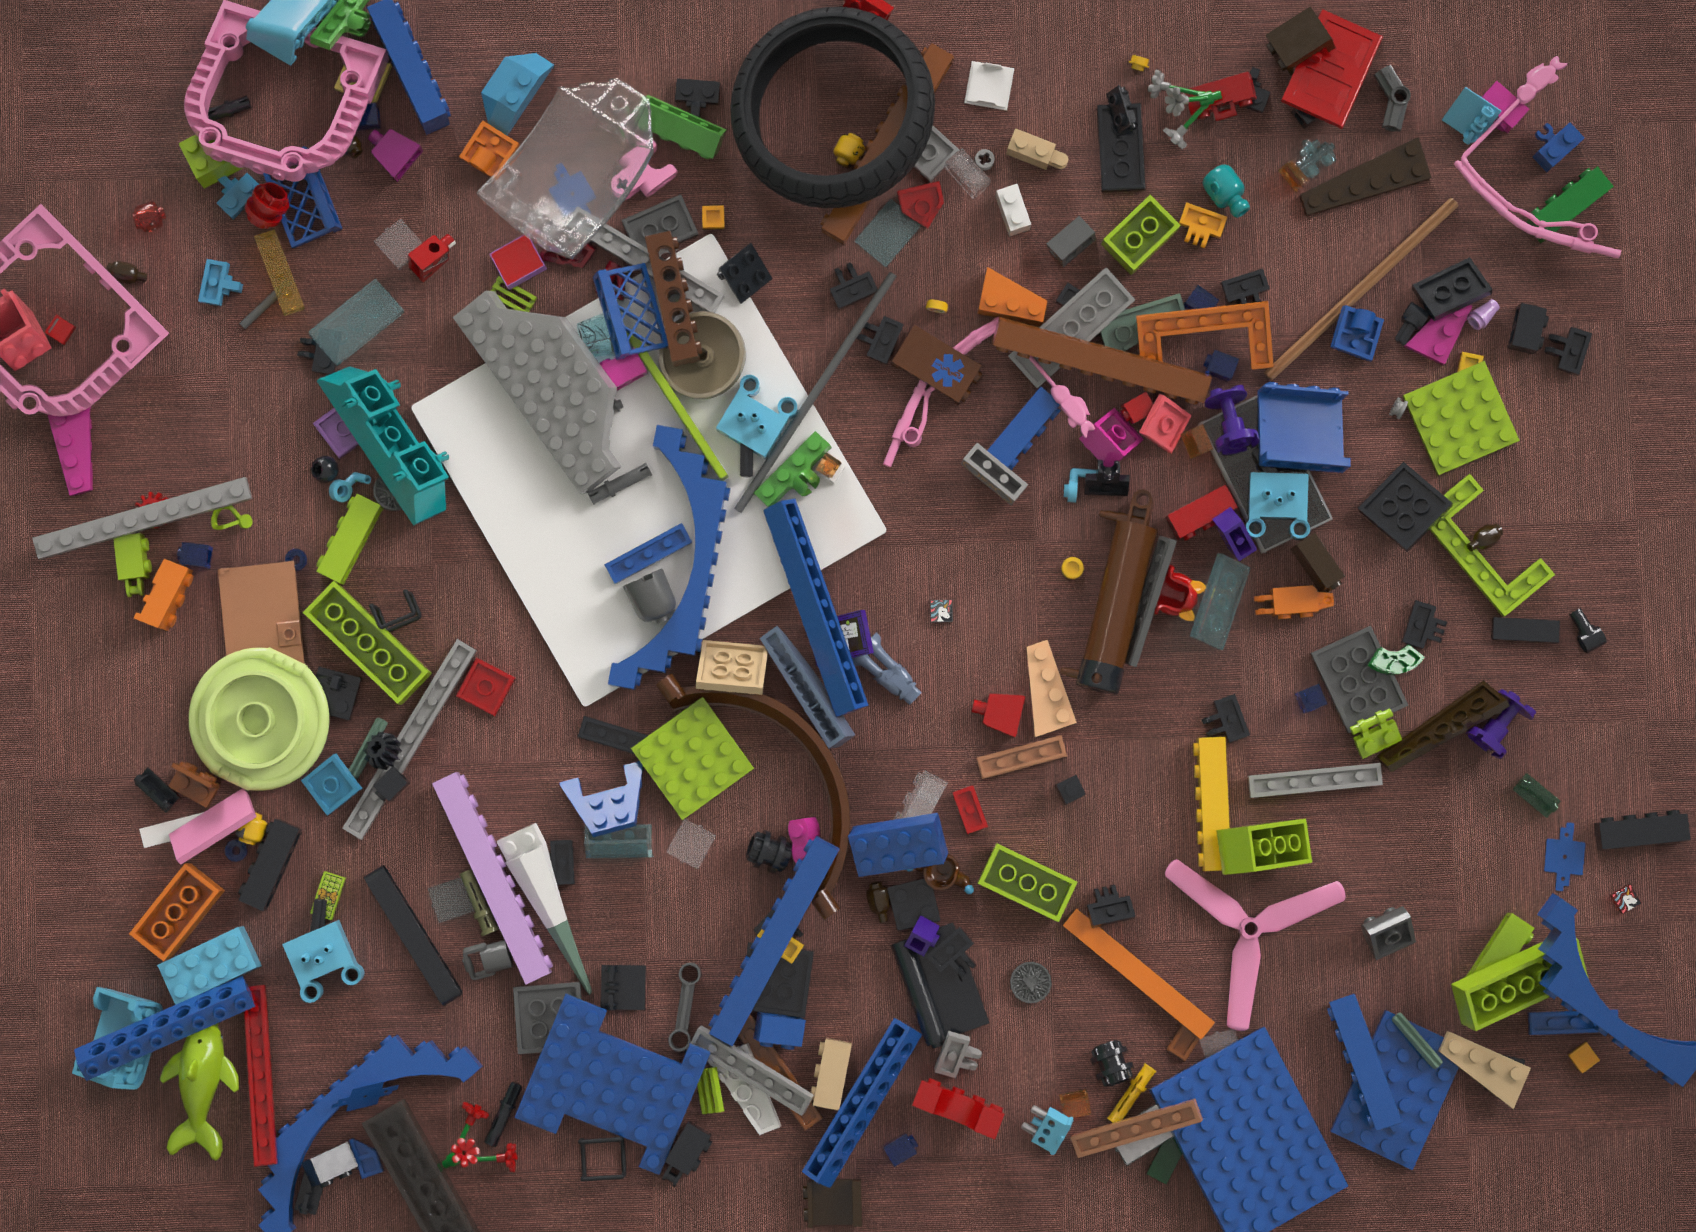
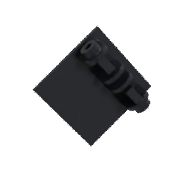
M749 243L720 266L717 273L720 280L726 279L740 304L773 279L752 243Z
M602 965L601 1008L606 1010H645L646 965Z

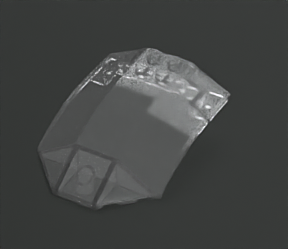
M618 78L609 79V82L596 84V82L579 84V87L568 89L565 86L557 87L558 91L528 137L499 170L476 192L482 200L513 228L547 251L573 259L622 205L654 153L650 99Z

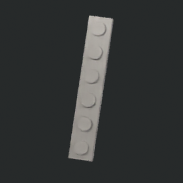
M1381 763L1248 776L1250 798L1383 785Z
M702 1025L697 1029L691 1044L709 1050V1059L802 1116L806 1112L814 1096L812 1093L736 1046H730L710 1035V1030Z

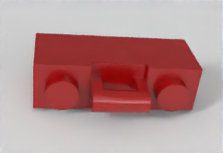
M1248 71L1189 88L1205 92L1221 91L1222 99L1210 104L1197 117L1198 120L1210 117L1211 112H1214L1216 121L1237 116L1235 105L1246 107L1253 104L1252 100L1257 99L1252 76ZM1185 93L1186 96H1188V97H1195V96H1196V95H1191V94ZM1200 102L1188 103L1190 114L1193 116L1201 107ZM1230 105L1229 109L1222 111L1218 110V108Z

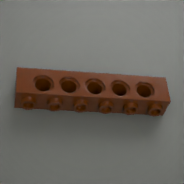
M671 231L645 236L672 363L676 367L700 361L699 354H702L700 341L695 340L694 333H698L696 321L691 320L690 317L693 307L691 299H686L685 292L689 291L686 278L682 279L681 276L684 266L682 258H677L676 250L680 249L677 236L673 237ZM663 253L671 254V257L666 261L660 259ZM673 273L676 275L673 281H665L667 274ZM673 294L680 295V299L677 302H670L669 298ZM677 315L685 316L684 321L681 323H675L674 318ZM688 336L689 341L686 344H679V338Z

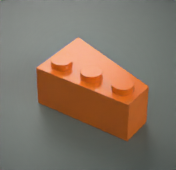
M987 267L978 314L1042 326L1047 300Z
M164 559L152 581L154 585L150 594H145L143 602L146 604L141 614L136 612L134 619L169 631V628H172L176 622L177 616L175 614L178 607H181L184 603L185 595L183 594L185 589L193 581V570Z

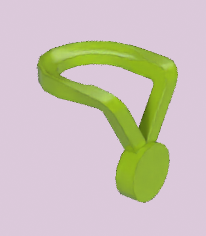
M232 505L214 510L211 517V526L216 530L226 529L237 524L241 528L246 529L251 527L253 523L250 515H240ZM223 509L230 510L238 519L224 525H217V517Z

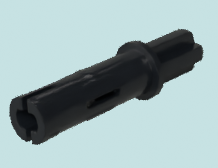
M511 1082L504 1099L500 1100V1107L483 1141L484 1143L497 1147L513 1109H516L515 1103L522 1090V1085L519 1083Z

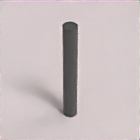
M288 279L283 281L240 322V325L244 329L248 328L293 284Z

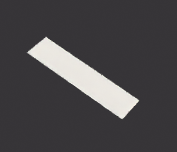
M202 813L139 829L144 848L170 842V833Z

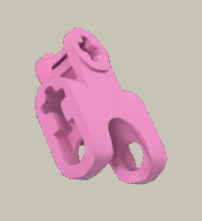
M654 139L646 140L620 161L621 166L625 170L612 181L613 193L618 199H630L640 190L646 197H649L676 177L678 170L671 164L661 169H654L648 165V159L657 149V143ZM619 185H627V190L620 189Z

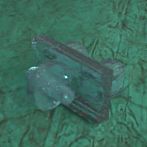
M1305 139L1302 141L1304 148L1299 151L1303 158L1294 163V166L1297 170H1302L1308 178H1313L1320 172L1315 164L1318 160H1321L1324 166H1329L1336 161L1332 151L1335 149L1334 144L1323 142L1320 145L1317 139L1312 143Z

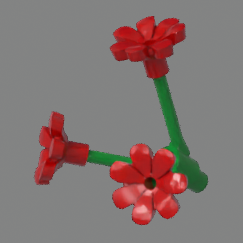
M463 1102L462 1108L468 1114L465 1121L466 1125L457 1140V1144L452 1145L451 1153L442 1161L443 1167L447 1169L460 1163V1166L465 1168L468 1166V1162L476 1164L477 1162L497 1161V1163L505 1162L510 1172L515 1173L516 1162L514 1160H518V1155L515 1152L516 1144L508 1143L507 1151L496 1156H474L480 1153L478 1147H472L475 1141L470 1138L465 1143L464 1139L470 1126L474 1125L475 1120L480 1118L487 1119L489 1113L481 1110L482 1106L475 1104L473 1107L472 1104Z

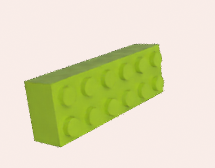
M335 581L303 612L399 705H402L432 674L386 628L379 629L374 617Z
M1576 938L1579 956L1587 975L1579 940ZM1543 942L1452 983L1451 986L1461 1024L1474 1031H1478L1549 998L1550 996L1543 992L1545 987L1539 983L1552 966V964L1542 958L1544 953L1538 949Z

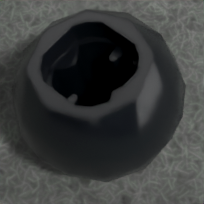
M325 455L316 458L311 467L313 477L321 483L335 480L339 472L338 463L334 458Z

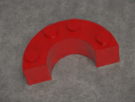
M929 1078L928 1081H921L912 1106L953 1120L971 1128L977 1133L994 1140L996 1139L1005 1115L1002 1112L1003 1107L993 1103L988 1105L985 1103V1098L973 1094V1097L964 1095L965 1090L953 1086L951 1090L940 1086L941 1082Z

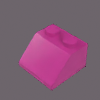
M1115 408L1093 424L1095 429L1088 431L1087 438H1084L1083 435L1079 438L1098 460H1103L1105 467H1112L1116 460L1120 462L1144 440Z

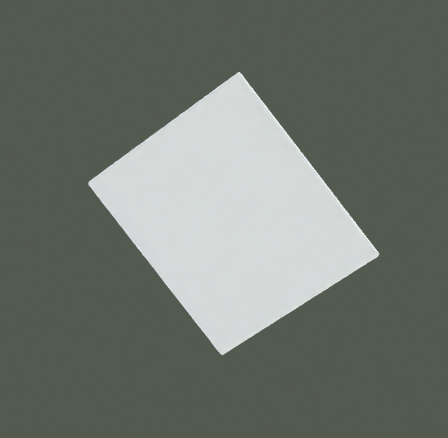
M712 234L677 252V258H682L685 272L724 295V299L715 313L728 319L741 333L746 348V360L737 382L720 396L703 400L692 399L680 394L671 387L728 474V478L724 481L728 484L727 488H731L729 501H724L723 509L727 510L724 523L720 522L719 531H723L720 544H716L715 552L719 553L716 566L712 565L711 574H715L712 587H708L707 595L711 596L708 609L704 608L703 617H706V625L704 630H700L699 639L708 637L790 589L763 512L768 507L754 494L742 513L734 509L766 460L753 453V476L748 478L741 477L740 444L719 433L716 427L738 392L741 379L746 375H754L760 383L759 393L751 398L778 414V403L782 398H793L799 410L808 397L752 299L749 297L740 304L726 279L720 280L718 278L719 267L727 262L728 259ZM642 273L632 279L641 283L643 280ZM649 277L663 322L655 281ZM627 281L625 292L633 296L638 288ZM640 289L635 298L647 304L649 296ZM673 294L669 301L677 302L680 299V295ZM599 298L566 316L579 336L580 330L582 340L586 345L592 346L595 335L588 328L578 324L585 325L595 332L596 340L593 345L595 349L593 350L600 349V352L592 354L599 363L608 358L611 360L616 358L614 352H612L609 332ZM625 298L623 302L617 299L618 305L625 309L631 301L628 298ZM633 302L628 311L639 317L644 308ZM692 303L693 312L690 313L701 311L707 312L699 306ZM647 310L641 318L651 325L655 321L654 314ZM625 315L623 323L626 327L632 329L636 320ZM677 315L674 318V322L682 318L683 315ZM639 323L634 331L645 338L650 329ZM652 331L648 340L654 344L661 343L660 335ZM660 349L649 351L650 357L661 372L659 364ZM485 363L413 404L412 411L436 453L440 454L446 451V455L449 454V460L442 462L581 704L589 706L620 688L608 685L611 664L619 663L635 654L663 629L682 600L693 568L695 525L692 508L685 487L674 467L660 450L653 448L656 426L661 425L683 429L687 440L685 449L681 448V451L703 455V453L643 363L648 374L616 391V397H614L616 401L621 400L623 408H620L621 412H618V409H614L609 436V450L622 467L594 489L604 485L605 481L608 480L610 482L644 463L648 465L652 476H648L615 493L616 496L614 497L609 496L593 505L588 493H579ZM748 381L744 385V389L747 391H752L756 388V383L753 381ZM785 403L781 409L784 413H790L793 411L794 406L790 403ZM812 405L760 486L815 431L831 445L832 448L826 454L845 466L835 484L816 472L817 467L825 457L824 455L812 468L820 478L818 487L814 489L807 483L808 489L812 491L810 495L801 496L797 491L791 489L778 501L796 499L819 567L823 570L886 532V527L815 406ZM793 418L789 420L780 437L778 438L777 442L779 441V439L781 438V436L783 435V433L785 432ZM709 464L707 475L703 474L702 477L720 480ZM681 523L683 524L693 542L692 544L614 584L604 564ZM663 569L675 597V608L667 615L669 619L659 624H656V621L644 622L637 616L623 586L641 578L645 581L643 576ZM669 652V656L672 657L678 654L674 652ZM639 669V672L642 674L649 671L645 669Z

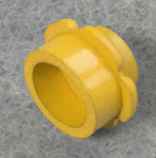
M1132 55L1131 61H1128L1132 64V69L1144 71V68H1149L1147 66L1149 59Z

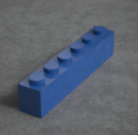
M1352 994L1329 1002L1330 1008H1327L1331 1021L1336 1020L1338 1029L1335 1032L1339 1042L1343 1041L1346 1050L1343 1051L1347 1064L1352 1063L1354 1071L1350 1073L1354 1084L1360 1085L1362 1093L1358 1095L1363 1107L1367 1105L1370 1114L1366 1116L1370 1127H1375L1376 1131L1402 1123L1403 1121L1356 995Z

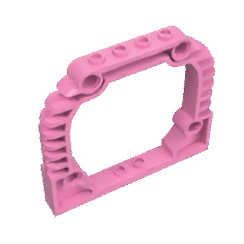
M223 0L204 43L206 49L201 56L199 65H197L184 99L187 121L193 132L199 137L203 151L216 161L221 162L224 160L238 168H250L255 173H266L281 181L285 179L298 182L304 179L306 173L318 172L321 168L333 165L335 161L345 154L351 145L366 107L373 100L389 62L387 50L341 36L331 51L340 53L342 62L347 69L340 76L344 96L330 129L320 142L309 149L290 146L278 152L230 137L222 124L209 120L210 102L229 61H236L243 55V46L250 43V41L246 40V24L250 18H255L260 12L259 10ZM315 27L305 37L304 42L311 47L317 48L319 46L310 43V36L317 29ZM351 82H357L354 85H349ZM211 140H215V142L211 144L208 143ZM293 165H298L295 169H289Z
M42 204L36 207L0 241V273L17 258L31 260L36 256L38 249H61L68 243L85 260L83 266L92 275L96 272L102 278L99 282L108 291L112 288L130 306L124 312L123 334L115 336L111 342L113 354L81 385L67 394L48 396L37 386L30 384L22 386L0 364V393L2 392L8 397L5 401L14 410L19 408L22 412L29 415L39 411L53 416H68L80 413L91 407L160 343L169 332ZM21 244H31L33 247L32 253L30 255L21 254L19 250ZM119 340L128 341L129 348L126 351L121 352L117 350L116 344ZM26 397H33L36 400V405L33 408L28 409L24 407L23 400Z

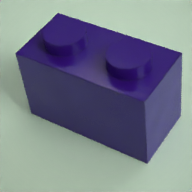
M1231 507L1212 519L1227 548L1238 561H1241L1257 550L1243 521Z

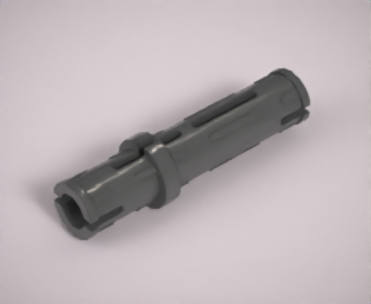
M644 463L610 482L608 480L605 481L604 485L587 493L593 505H595V503L609 496H616L615 493L648 476H652L648 465Z

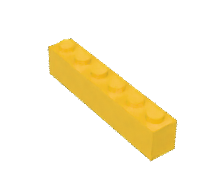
M1225 737L1197 738L1196 743H1193V755L1197 756V765H1194V777L1198 778V787H1195V799L1199 800V809H1196V822H1200V831H1197V844H1201V853H1198V866L1202 867V871H1222L1216 830L1230 828Z

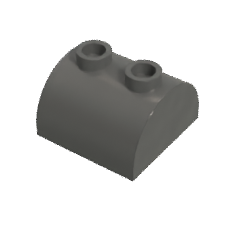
M1403 906L1397 909L1394 907L1385 910L1384 915L1377 918L1374 916L1365 919L1364 924L1361 925L1365 940L1376 960L1416 943L1411 917Z

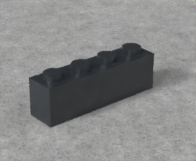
M1680 810L1666 811L1664 816H1658V812L1644 813V818L1637 819L1636 814L1624 815L1622 820L1614 821V817L1600 818V823H1594L1597 850L1691 840L1688 814H1680Z
M275 819L274 822L271 821L266 829L267 838L265 842L260 843L256 854H259L256 862L251 863L247 874L250 876L247 882H243L238 894L241 896L238 901L261 911L268 910L303 829L281 819Z

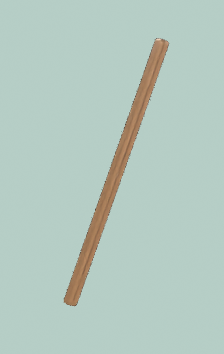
M1453 198L1448 199L1273 363L1274 367L1268 368L1264 372L1265 376L1271 381L1275 379L1339 319L1342 306L1347 305L1351 307L1448 217L1458 207V203Z

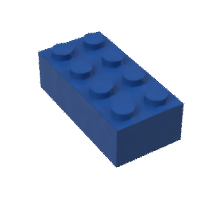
M938 813L853 826L848 835L859 877L944 864L948 855Z

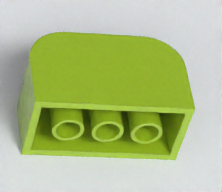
M1306 819L1216 830L1222 875L1256 872L1312 863Z

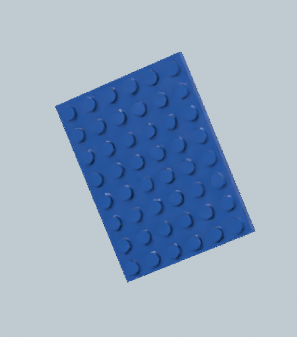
M1265 1027L1253 1031L1149 1089L1159 1109L1196 1099L1203 1121L1172 1130L1171 1133L1223 1232H1269L1348 1187L1342 1172Z

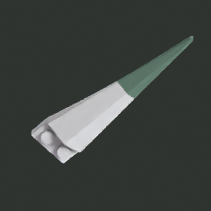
M534 823L499 839L497 844L506 859L507 867L584 989L590 995L592 989L567 920L547 844L537 824Z

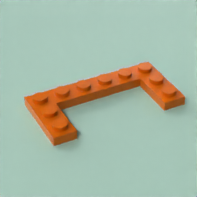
M1268 301L1136 316L1140 356L1163 362L1160 336L1248 327L1251 369L1274 367Z

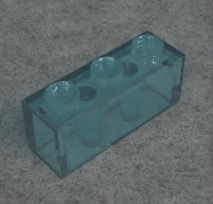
M637 824L634 827L593 837L585 826L584 846L586 858L652 857V824Z

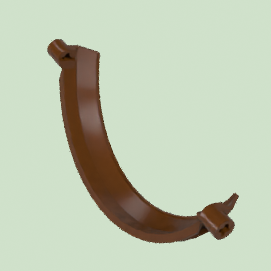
M673 674L656 684L657 688L675 711L689 707L701 697L705 699L708 705L744 709L773 721L792 735L806 750L820 773L828 796L831 826L829 843L840 848L812 899V904L824 920L838 911L840 907L831 896V893L838 882L848 850L850 807L842 773L823 739L800 715L769 696L696 689V685L682 688Z

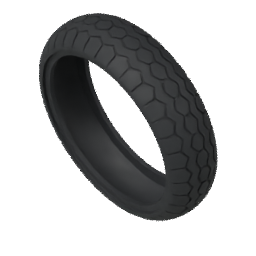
M848 7L812 9L794 15L773 27L753 46L743 61L734 83L731 98V123L734 138L740 154L750 170L764 185L778 195L795 203L816 208H843L858 205L872 200L893 188L911 171L921 157L932 131L935 114V94L932 78L926 62L915 44L899 28L884 18L867 11ZM833 41L855 42L878 50L887 56L904 75L907 83L908 100L901 128L891 144L877 158L856 170L825 176L807 174L788 167L767 150L763 144L759 128L760 106L770 80L785 62L809 47Z

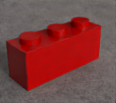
M1225 484L1170 513L1165 518L1177 540L1183 538L1184 541H1187L1196 536L1195 531L1203 528L1205 531L1215 526L1212 520L1214 517L1230 507L1234 511L1238 506Z

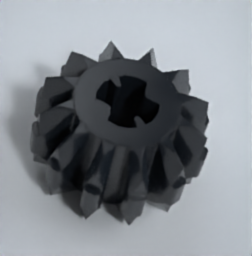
M378 732L377 736H371L370 742H366L368 747L363 750L366 753L364 759L372 767L387 770L389 766L394 767L395 760H400L398 754L402 752L400 749L401 742L394 735Z

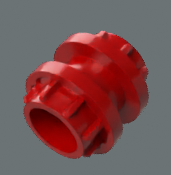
M272 182L257 185L252 191V196L245 203V212L247 213L248 220L256 227L262 229L277 226L282 219V215L289 208L286 191L278 184Z

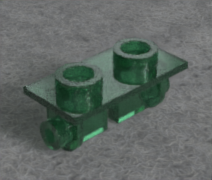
M1528 773L1512 789L1546 818L1559 808L1558 804L1561 801Z

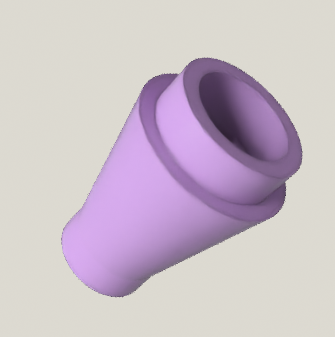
M1490 299L1487 303L1474 309L1467 317L1468 323L1476 330L1484 329L1494 314L1500 309L1498 303Z

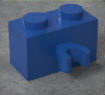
M1548 123L1543 126L1547 131L1546 135L1541 134L1539 130L1535 133V137L1540 141H1545L1546 144L1532 157L1546 172L1552 169L1584 139L1583 135L1571 123H1568L1556 135L1553 134V128Z

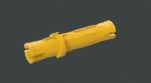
M1144 1063L1135 1079H1131V1085L1107 1119L1113 1123L1123 1120L1139 1095L1146 1091V1085L1157 1071Z

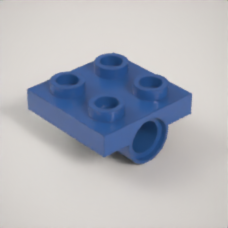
M1347 305L1342 306L1330 347L1360 359L1372 361L1384 319L1376 317V314L1369 310L1355 309Z

